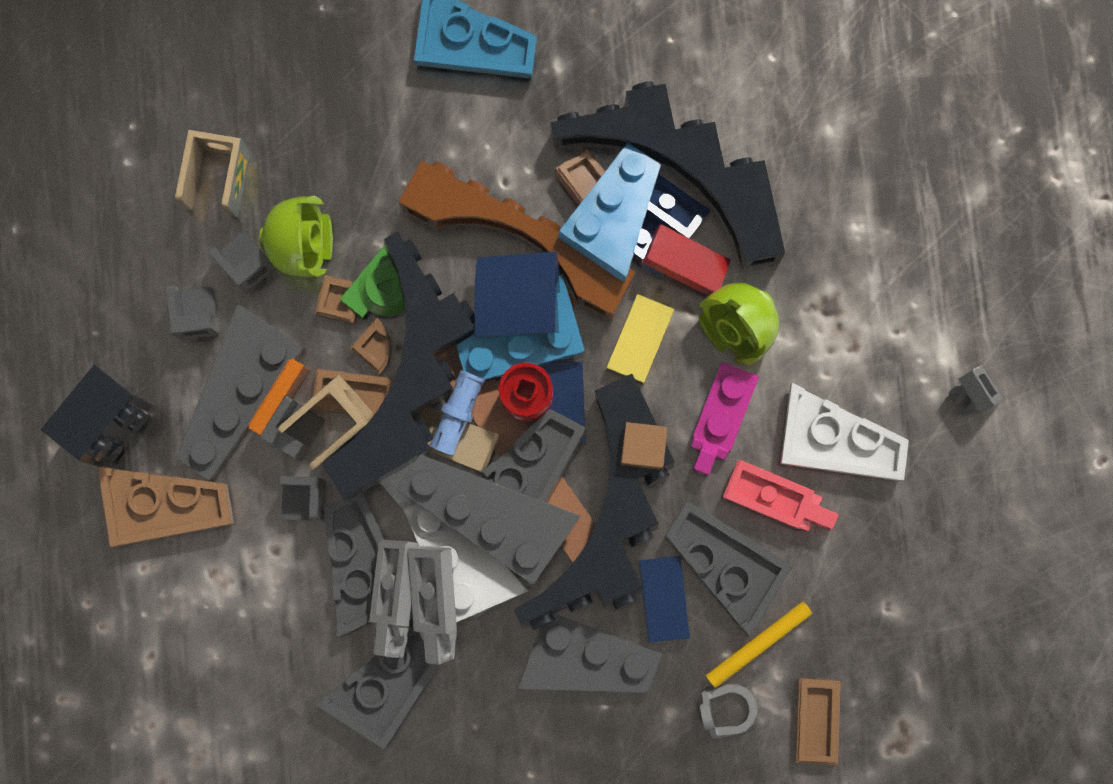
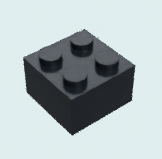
M94 364L40 430L78 461L102 467L104 463L108 465L119 456L123 449L121 443L131 431L133 433L137 432L149 418L147 411L152 404L119 377Z

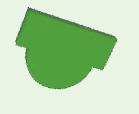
M384 246L340 298V302L351 308L362 319L368 311L380 317H393L405 311L398 276Z

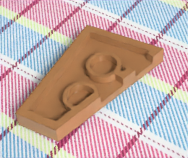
M97 467L110 547H120L234 525L227 484Z

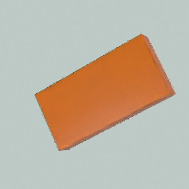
M293 358L289 359L250 421L249 429L261 435L285 396L287 395L293 399L310 370Z

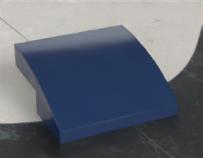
M658 174L632 260L661 280L664 273L642 263L656 228L661 224L691 239L709 214L710 209Z
M558 252L477 257L475 274L476 338L559 333L557 293H560Z

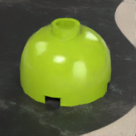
M299 196L280 202L272 208L265 219L264 226L260 230L259 242L261 248L265 251L273 266L287 275L301 278L319 277L327 270L320 269L323 260H331L333 251L331 220L329 214H321L317 205H324V203L318 197Z
M731 283L711 293L700 303L699 308L703 307V313L698 318L706 337L721 353L727 347L731 353L737 355L732 361L742 365H752L759 361L775 343L780 328L779 317L774 301L767 292L746 283Z

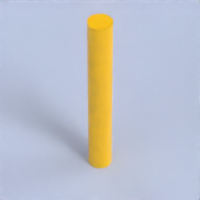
M803 601L706 674L705 677L716 689L813 613Z

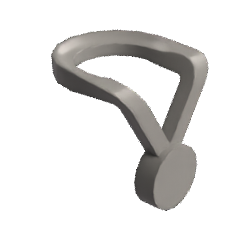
M724 684L716 689L713 686L703 689V704H700L704 730L709 731L713 739H721L742 733L753 725L757 716V703L753 694L747 688L738 684ZM727 693L742 695L749 705L747 719L737 726L715 727L710 700Z

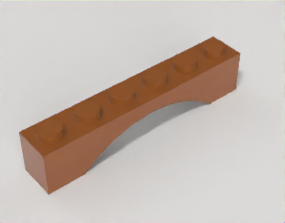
M421 160L398 201L403 212L436 229L459 225L490 227L518 236L543 253L558 252L559 270L568 282L576 302L611 321L613 320L635 279L636 271L629 267L625 283L559 239L558 234L561 227L552 220L543 216L536 220L524 214L525 208L509 198H504L501 202L488 195L490 190L481 183L469 179L468 183H465L453 177L455 172L448 166L437 161L430 165Z

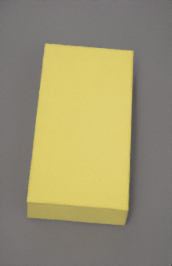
M637 294L606 369L623 377L633 374L636 382L644 385L675 309Z

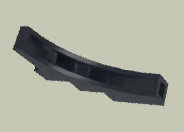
M647 81L634 85L632 90L626 91V107L620 108L617 104H611L598 108L594 114L581 116L579 112H571L557 117V121L550 122L554 148L591 145L623 149L629 143L659 164L681 176L700 192L719 215L733 241L742 269L780 262L784 257L785 249L765 160L754 162L752 157H746L730 162V167L725 168L715 122L704 123L703 119H695L681 124L680 129H675L666 83L655 85V82Z
M398 231L384 239V248L398 276L405 305L406 332L401 362L390 391L372 420L348 445L322 462L344 502L414 463L420 454L426 456L430 453L431 448L428 442L433 440V437L422 418L414 421L412 416L452 394L453 387L450 382L454 381L455 377L446 361L441 359L437 362L435 357L474 334L472 323L475 322V314L466 300L459 302L454 293L439 301L438 296L442 295V291L431 273L424 276L417 264L422 258L411 239L404 241Z
M633 374L595 390V399L606 427L610 452L609 485L601 516L587 545L569 569L543 593L514 609L523 628L531 625L533 631L540 629L555 621L554 613L567 607L571 613L583 609L593 603L591 596L597 593L604 608L613 604L615 610H619L638 600L636 593L642 591V585L623 545L629 542L631 547L634 548L654 538L652 531L658 529L659 523L640 483L646 481L647 485L651 486L665 480L670 476L668 470L674 467L675 461L666 444L663 470L622 465L626 422L657 425Z

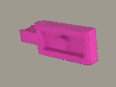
M724 362L720 363L692 436L691 448L700 451L692 471L708 476L715 458L725 460L728 452H731L759 379L758 375Z

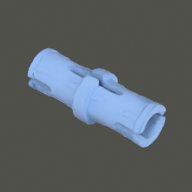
M460 370L448 403H443L441 411L444 413L429 445L430 447L452 456L455 455L462 432L467 422L471 423L474 415L471 412L485 379Z

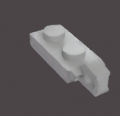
M395 540L379 541L369 622L375 623L376 630L373 655L392 658H403L408 639L406 635L409 630L410 611L412 609L408 551L409 548L418 546V543Z
M431 546L409 548L408 559L414 631L420 632L421 639L424 640L426 663L439 665L453 660L455 657L457 626L451 548Z

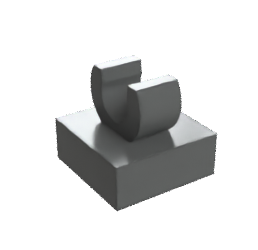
M982 365L960 377V384L953 387L948 393L950 397L956 396L961 392L969 396L970 404L960 411L963 416L969 415L977 409L981 414L1003 400V397Z

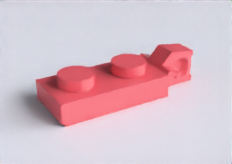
M741 460L737 461L722 497L725 500L792 528L802 529L807 532L811 524L829 531L833 530L839 515L819 506L822 497L814 494V490Z

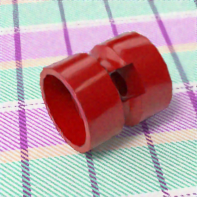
M526 362L515 364L506 370L500 379L499 394L503 408L516 421L524 423L535 422L552 407L554 395L551 379L546 371L538 365Z

